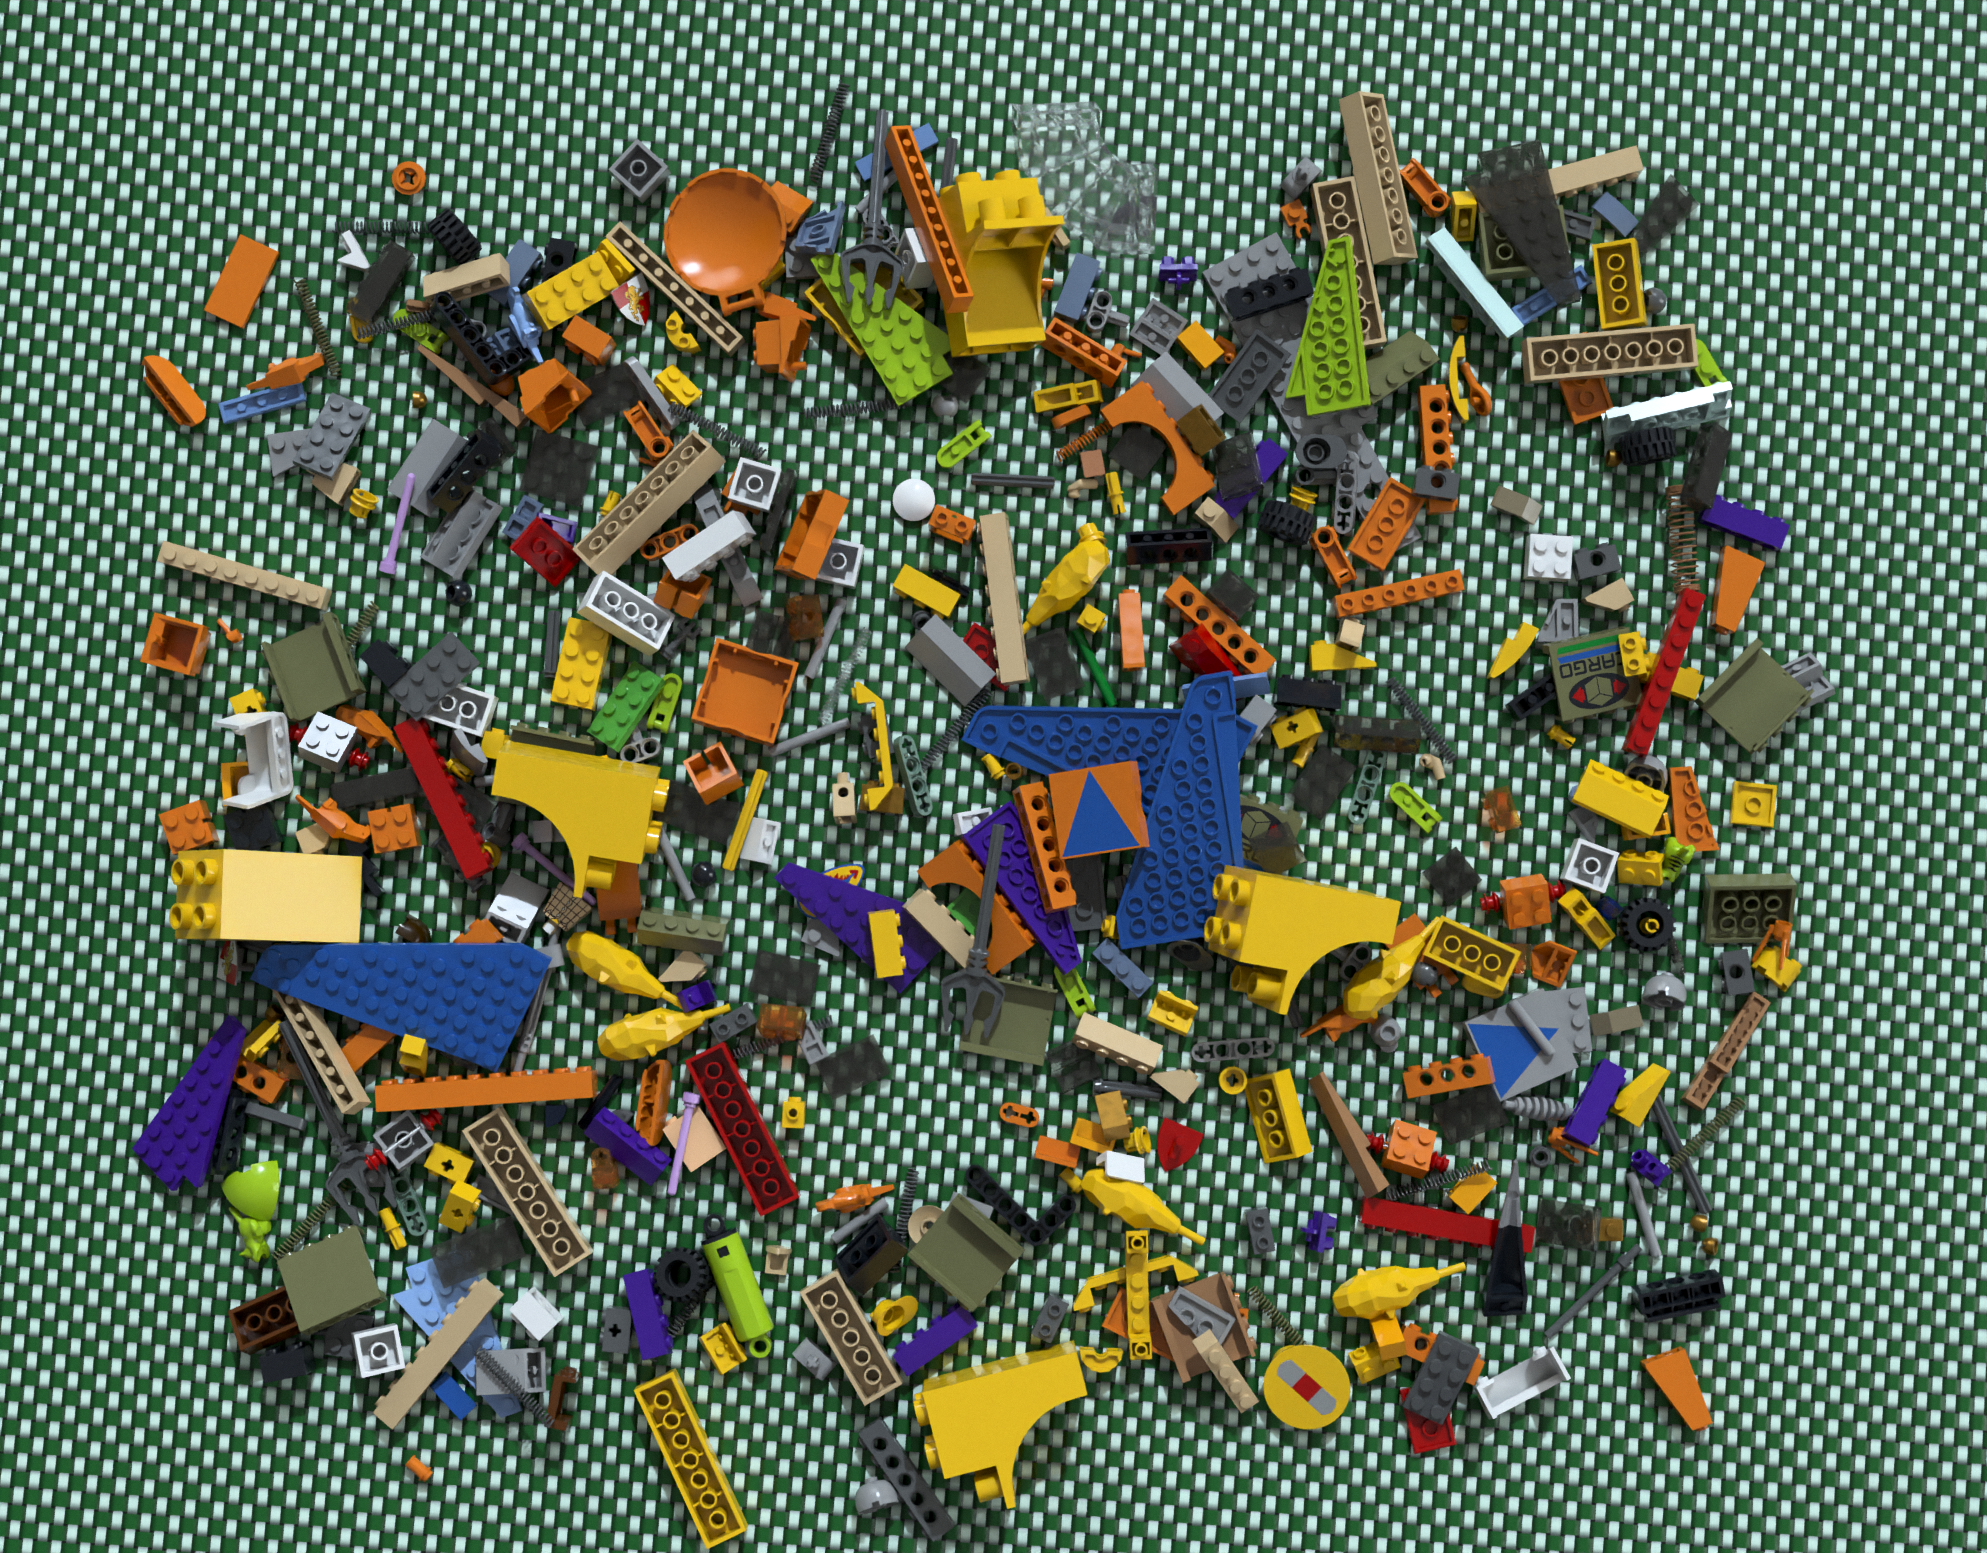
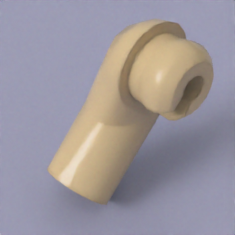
M1079 479L1067 488L1069 492L1068 497L1071 499L1078 498L1080 496L1079 491L1082 489H1097V479Z
M1423 754L1420 757V765L1433 770L1435 780L1446 777L1439 758L1431 754Z

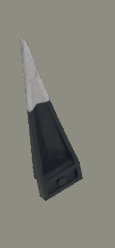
M1516 1159L1513 1162L1482 1291V1314L1484 1317L1526 1315L1528 1293L1521 1225L1519 1166Z

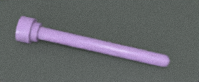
M413 473L407 475L387 557L380 563L379 570L385 573L396 574L398 565H396L395 557L415 482V475Z
M521 832L511 845L517 850L526 851L574 891L575 881L530 844L529 837ZM585 890L582 899L589 905H595L596 899Z
M683 1093L682 1101H684L685 1110L667 1191L671 1196L676 1194L693 1109L699 1104L701 1097L699 1094Z

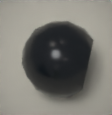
M463 580L452 581L445 590L446 599L453 606H464L472 598V589Z
M700 861L692 868L691 879L697 886L707 888L716 882L717 877L711 862Z

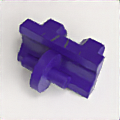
M1164 256L1162 263L1159 265V281H1168V284H1176V290H1181V284L1197 281L1198 264H1195L1192 256L1183 257L1182 264H1174L1173 257Z
M1638 1149L1631 1156L1633 1160L1630 1163L1631 1167L1656 1187L1661 1184L1664 1177L1672 1172L1645 1149Z
M1314 1210L1313 1219H1308L1307 1227L1301 1226L1300 1231L1306 1232L1305 1241H1309L1308 1249L1322 1253L1324 1250L1333 1249V1238L1326 1237L1327 1229H1335L1336 1218L1329 1216L1327 1213Z

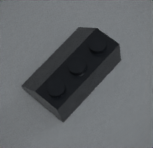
M1282 674L1281 678H1276L1273 704L1298 708L1305 706L1306 709L1314 708V710L1337 712L1341 709L1342 686L1336 685L1337 681L1324 680V683L1315 682V678L1303 677L1302 680H1296L1293 675Z
M878 1214L834 1257V1260L846 1284L862 1295H865L909 1250L900 1235Z

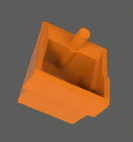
M800 315L780 316L779 320L756 322V329H753V339L756 342L757 350H754L755 363L767 373H779L790 383L794 382L797 371L807 369L806 362H800L802 350L807 348L811 325Z
M555 358L547 360L542 365L527 370L524 374L518 376L522 393L520 401L524 414L548 434L568 419L567 415L592 394L586 385Z
M154 612L140 662L195 677V674H200L212 633L208 632L209 627Z

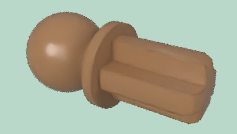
M408 299L405 308L407 312L419 314L423 312L425 317L424 311L426 310L429 313L430 304L426 300Z

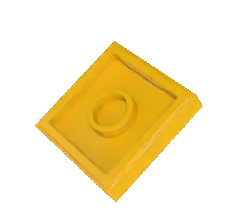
M1733 781L1729 824L1773 828L1777 785Z

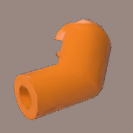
M1218 335L1215 342L1224 351V362L1231 364L1237 356L1236 346L1234 343Z

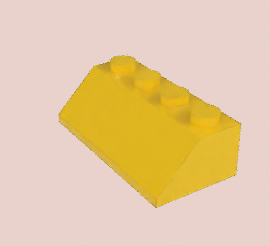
M1590 759L1580 777L1571 802L1650 839L1666 807L1669 796Z
M1290 1068L1248 1078L1244 1090L1264 1163L1298 1158L1313 1152Z

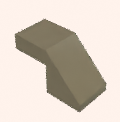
M1498 486L1490 504L1500 512L1517 516L1531 525H1535L1542 505L1530 497L1502 486Z
M1639 1005L1589 1015L1594 1036L1644 1026Z

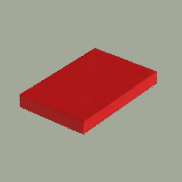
M539 516L531 522L509 547L554 587L562 581L581 559L572 550L574 547Z
M974 622L962 641L996 673V668H999L998 660H995L993 648L996 647V640L992 638L991 632ZM997 674L989 681L1004 692L1010 686H1004L1001 681H998Z
M1411 1387L1399 1389L1402 1403ZM1403 1407L1414 1454L1457 1445L1449 1413L1441 1425Z

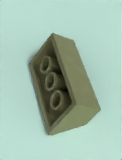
M1408 331L1366 359L1371 406H1365V410H1368L1434 366L1440 360L1426 340L1412 331Z
M645 906L641 911L637 927V943L722 956L730 919Z

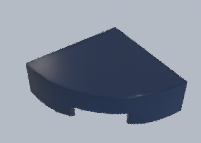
M546 1105L545 1127L559 1123L567 1112V1105Z

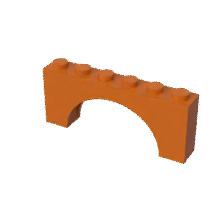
M1140 381L1098 412L1110 429L1123 423H1139L1155 430L1166 441L1173 456L1174 475L1170 487L1159 499L1172 516L1215 486L1213 483L1215 478L1209 470H1204L1201 465L1203 461L1196 452L1193 454L1189 446L1191 444L1186 436L1179 434L1177 431L1178 425L1172 417H1167L1164 404L1160 400L1156 401L1152 395L1154 391L1149 383Z
M962 839L954 842L917 870V873L928 888L940 883H956L970 889L981 899L985 870ZM997 886L991 915L992 939L987 949L990 955L985 958L988 961V964L985 966L992 975L1037 943L1035 937L1024 925L1021 918L1013 910Z

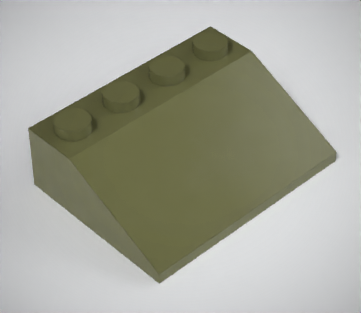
M1563 205L1478 213L1481 273L1488 281L1560 275L1568 272L1571 263Z
M1791 873L1705 875L1703 891L1704 942L1760 943L1768 932L1769 924L1775 925L1776 920L1786 921L1793 925L1797 884ZM1772 934L1767 942L1782 941L1774 939V935Z

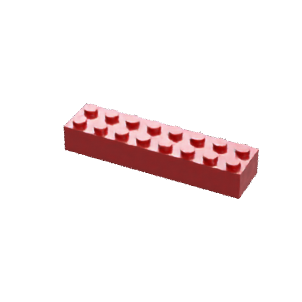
M726 1041L685 1060L760 1216L799 1198L801 1194Z

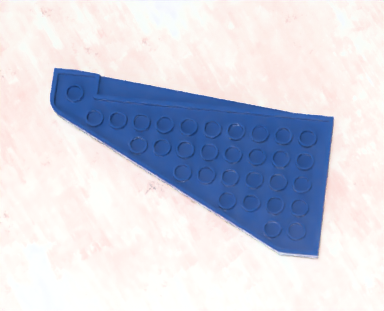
M1231 670L1198 676L1189 686L1146 819L1150 847L1136 849L1115 914L1121 950L1204 937L1205 923L1210 916L1215 917L1218 900L1214 899L1212 893L1216 876L1219 873H1224L1225 865L1243 868L1236 701Z
M276 943L269 946L262 953L250 979L270 989L404 1037L407 1034L425 1039L427 1046L474 1062L496 1073L552 957L523 943Z

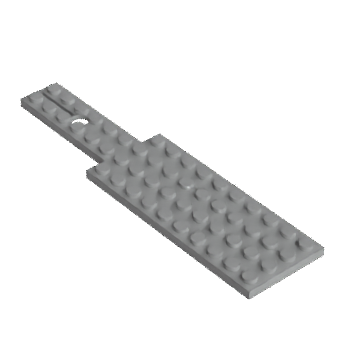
M1276 232L1203 271L1202 275L1242 347L1254 331L1258 329L1291 353L1266 390L1295 443L1297 444L1306 435H1335L1344 441L1347 451L1357 453L1359 457L1356 509L1364 521L1376 500L1368 499L1365 496V486L1376 484L1381 492L1389 478L1361 428L1362 425L1379 416L1374 406L1368 410L1360 407L1309 417L1307 416L1305 396L1293 399L1286 398L1288 384L1313 297L1239 322H1231L1224 301V295L1228 293L1227 290L1239 286L1241 289L1247 287V284L1252 281L1260 280V282L1268 280V277L1278 273L1280 276L1286 275L1289 270L1296 268ZM1283 285L1285 290H1293L1290 285ZM1269 291L1263 292L1264 296L1268 298L1273 296ZM1242 298L1245 303H1252V300L1250 298ZM1348 454V457L1344 460L1348 464L1347 469H1343V473H1353L1354 471L1353 469L1349 470V465L1354 462V459H1351ZM1344 476L1342 479L1343 486L1346 488L1351 487L1353 483L1352 478ZM1412 522L1396 551L1422 537L1414 522Z

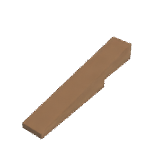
M418 346L417 349L482 409L490 403L519 431L530 420L522 410L424 346Z
M1750 992L1680 1098L1682 1101L1697 1111L1704 1110L1724 1075L1729 1073L1771 1002L1756 992Z
M1321 1072L1308 1081L1368 1199L1390 1184L1366 1149L1371 1143L1324 1072Z

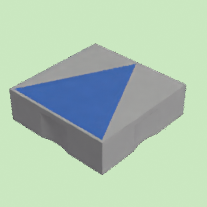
M1536 988L1516 997V999L1555 1049V1052L1549 1056L1544 1054L1508 1007V1003L1498 1008L1484 1011L1461 1022L1475 1053H1483L1484 1057L1490 1056L1495 1082L1489 1084V1087L1496 1101L1501 1102L1578 1068L1544 988Z

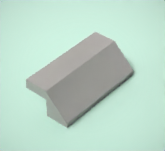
M1167 351L1157 358L1131 384V387H1133L1140 381L1148 382L1154 391L1152 395L1156 401L1160 400L1166 408L1165 414L1168 418L1172 417L1175 422L1201 403L1214 421L1224 414L1217 404Z
M432 419L387 490L401 499L407 475L413 473L415 475V482L409 504L425 515L430 516L436 505L430 502L426 491L468 440L435 419Z
M475 490L467 493L458 508H455L451 514L447 512L420 557L459 580L503 507Z
M936 614L905 646V649L964 707L996 675Z
M1811 652L1781 666L1808 692L1811 689L1814 690L1810 695L1812 700L1804 708L1800 705L1795 710L1797 713L1835 694V688L1823 676L1821 663Z

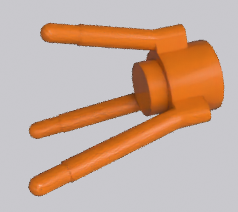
M1776 920L1775 925L1769 924L1768 932L1756 950L1751 962L1754 963L1770 936L1773 934L1774 939L1782 941L1778 967L1779 970H1782L1784 959L1789 956L1790 935L1793 925L1782 920Z
M1563 1126L1553 1127L1548 1136L1547 1142L1551 1144L1550 1147L1558 1150L1576 1164H1579V1160L1560 1146L1565 1147L1568 1144L1594 1156L1599 1155L1598 1152L1561 1136L1565 1128Z

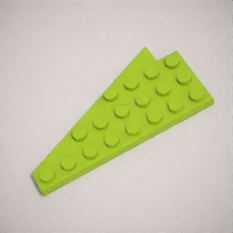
M1350 236L1328 240L1286 392L1287 399L1305 396L1307 416L1309 417L1371 406L1353 246Z
M836 253L833 255L818 254L810 259L898 407L953 375L943 355L951 351L949 337L946 333L895 296L889 310H886L884 293L887 290L876 282L873 283L875 289L869 307H867L864 297V290L866 288L865 274L851 264L849 282L855 289L850 304H847L839 266L840 256Z

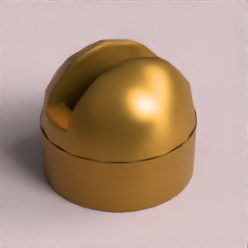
M1462 315L1452 316V329L1456 332H1459L1460 329L1463 332L1468 326V317Z
M413 391L412 408H423L427 404L426 395L419 391Z
M1608 449L1605 458L1606 466H1618L1622 462L1621 453L1617 450Z
M1010 763L1006 766L1005 774L1009 779L1018 780L1023 775V768L1018 763ZM1019 770V773L1011 774L1010 771Z
M270 1004L265 1011V1017L271 1023L276 1022L278 1019L280 1020L284 1016V1012L275 1004Z
M1693 1216L1690 1220L1691 1227L1697 1232L1704 1233L1707 1226V1216Z
M1705 1238L1702 1241V1244L1705 1245L1701 1247L1702 1251L1708 1255L1715 1256L1718 1250V1239Z

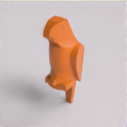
M764 291L766 304L762 306L754 305L758 313L766 318L780 319V316L800 315L806 320H816V316L797 308V303ZM744 292L741 294L740 301L754 297V294Z
M321 352L313 353L312 356L304 358H289L278 365H275L274 362L270 363L268 366L269 372L265 374V378L247 384L246 387L248 390L268 386L271 389L302 383L309 372L324 365V358Z
M347 704L337 709L336 719L357 727V734L366 739L367 746L370 749L378 747L386 739L400 753L404 752V748L392 735L393 732L374 711L359 709Z
M297 794L295 796V799L310 813V817L332 838H344L362 844L370 836V826L366 825L365 827L355 823L348 814L337 808V803L333 799L329 798L319 809H316L300 795Z
M1341 1004L1317 1019L1315 1024L1299 1035L1301 1038H1304L1323 1028L1328 1038L1334 1042L1339 1039L1341 1033L1349 1032L1362 1023L1373 1025L1378 1017L1376 1019L1369 1017L1366 1020L1351 1018L1344 1012V1005Z
M871 1184L843 1187L835 1190V1195L831 1198L816 1202L815 1205L818 1213L829 1209L848 1213L871 1204L875 1200L874 1196L895 1188L894 1184L871 1187Z

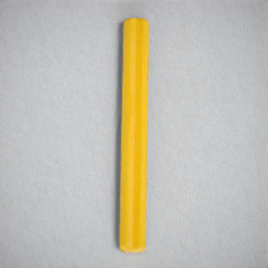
M756 769L722 865L726 870H735L768 776V772Z

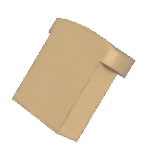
M767 1245L765 1273L787 1275L788 1259L792 1249L779 1245Z

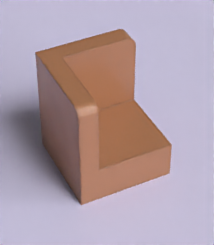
M1101 449L1081 452L1079 457L1084 477H1105Z

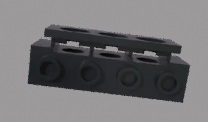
M1300 267L1289 270L1286 275L1280 276L1278 273L1269 276L1268 280L1260 282V280L1252 281L1247 284V287L1241 289L1239 286L1227 290L1228 293L1224 295V301L1231 322H1239L1305 301L1306 298L1313 296L1314 289L1307 268L1300 269ZM1283 285H1290L1293 290L1287 291ZM1269 291L1273 296L1268 298L1264 296L1263 292ZM1248 297L1252 300V303L1247 304L1242 298Z
M230 1087L206 1174L226 1175L227 1170L236 1169L246 1119L244 1112L249 1102V1098L242 1097L243 1091L241 1089ZM237 1108L241 1109L240 1115H236ZM233 1128L236 1130V1136H232ZM229 1151H232L231 1158L228 1157Z
M1715 1269L1631 1286L1634 1307L1649 1323L1721 1308L1720 1303L1716 1299L1726 1297L1723 1277Z

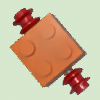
M1542 874L1499 881L1501 897H1498L1495 892H1492L1490 897L1483 893L1482 898H1479L1481 911L1485 910L1486 914L1489 913L1490 909H1494L1498 913L1500 906H1502L1503 920L1509 930L1551 923L1550 902L1554 903L1555 898L1560 899L1565 895L1566 887L1559 880L1556 885L1552 886L1550 882L1547 883Z
M1395 1119L1389 1128L1385 1142L1383 1134H1380L1379 1137L1374 1136L1373 1131H1371L1370 1135L1366 1134L1367 1139L1371 1143L1366 1147L1367 1151L1370 1148L1374 1149L1375 1155H1377L1381 1150H1384L1380 1167L1422 1179L1428 1170L1431 1172L1435 1168L1438 1169L1440 1174L1442 1171L1446 1172L1449 1165V1159H1446V1154L1440 1157L1437 1151L1433 1152L1437 1134L1435 1131Z

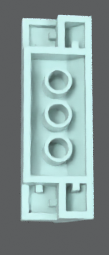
M1445 227L1427 238L1425 244L1438 259L1435 264L1487 329L1493 327L1505 342L1524 327Z
M1730 381L1725 383L1717 382L1704 388L1696 387L1688 392H1675L1663 398L1654 397L1649 401L1642 403L1634 402L1629 406L1621 408H1610L1601 414L1605 445L1619 443V439L1622 436L1639 430L1656 427H1669L1674 430L1728 417L1732 407L1729 400L1733 389Z

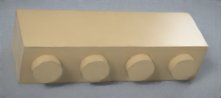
M500 253L423 276V297L431 305L435 295L438 292L445 291L457 302L509 286V264Z
M919 888L902 908L960 967L966 968L970 964L967 958L972 957L968 950L974 946L975 936L972 934L968 936L964 932L966 927L958 919L954 921L949 916L951 912L943 904L939 906L934 901L936 896L930 890L924 891Z
M1085 1012L1082 1014L1071 1040L1072 1043H1075L1081 1049H1089L1100 1057H1108L1115 1060L1121 1066H1129L1140 1074L1148 1075L1154 1070L1163 1045Z
M1210 1329L1192 1341L1241 1414L1259 1402Z

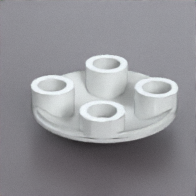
M909 479L902 482L893 494L895 511L901 518L909 521H919L926 518L932 513L935 505V495L932 488L926 482L919 479Z

